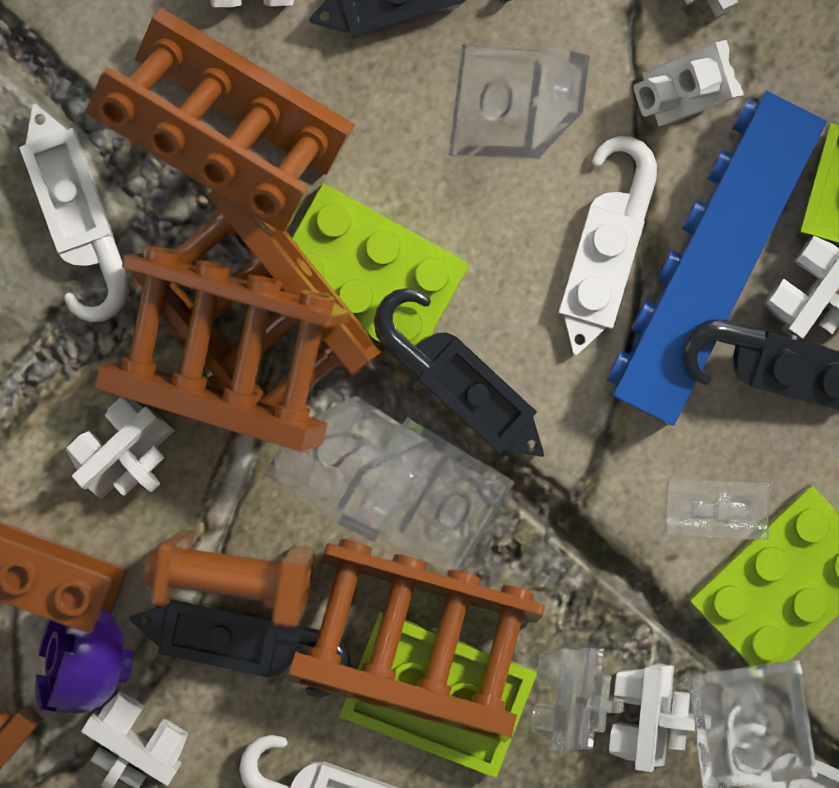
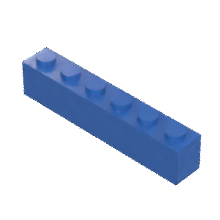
M767 90L758 97L756 103L749 99L745 101L732 126V129L740 134L731 152L729 153L722 149L707 176V180L715 184L706 202L704 203L696 199L681 229L690 234L681 252L678 253L671 250L657 275L656 280L664 283L655 303L645 300L631 328L632 331L639 335L630 353L628 354L620 350L608 372L606 381L614 384L609 396L667 425L675 426L696 384V381L686 373L681 360L683 343L688 333L696 325L709 319L728 320L827 120ZM709 341L699 350L697 361L701 370H703L717 341Z

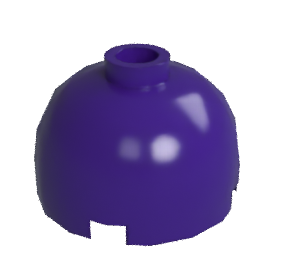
M102 609L96 627L91 633H85L47 619L38 655L46 657V676L36 674L35 682L36 702L39 710L58 713H86L100 708L114 694L118 682L126 683L132 669L133 653L132 650L124 649V635L115 618L104 609Z

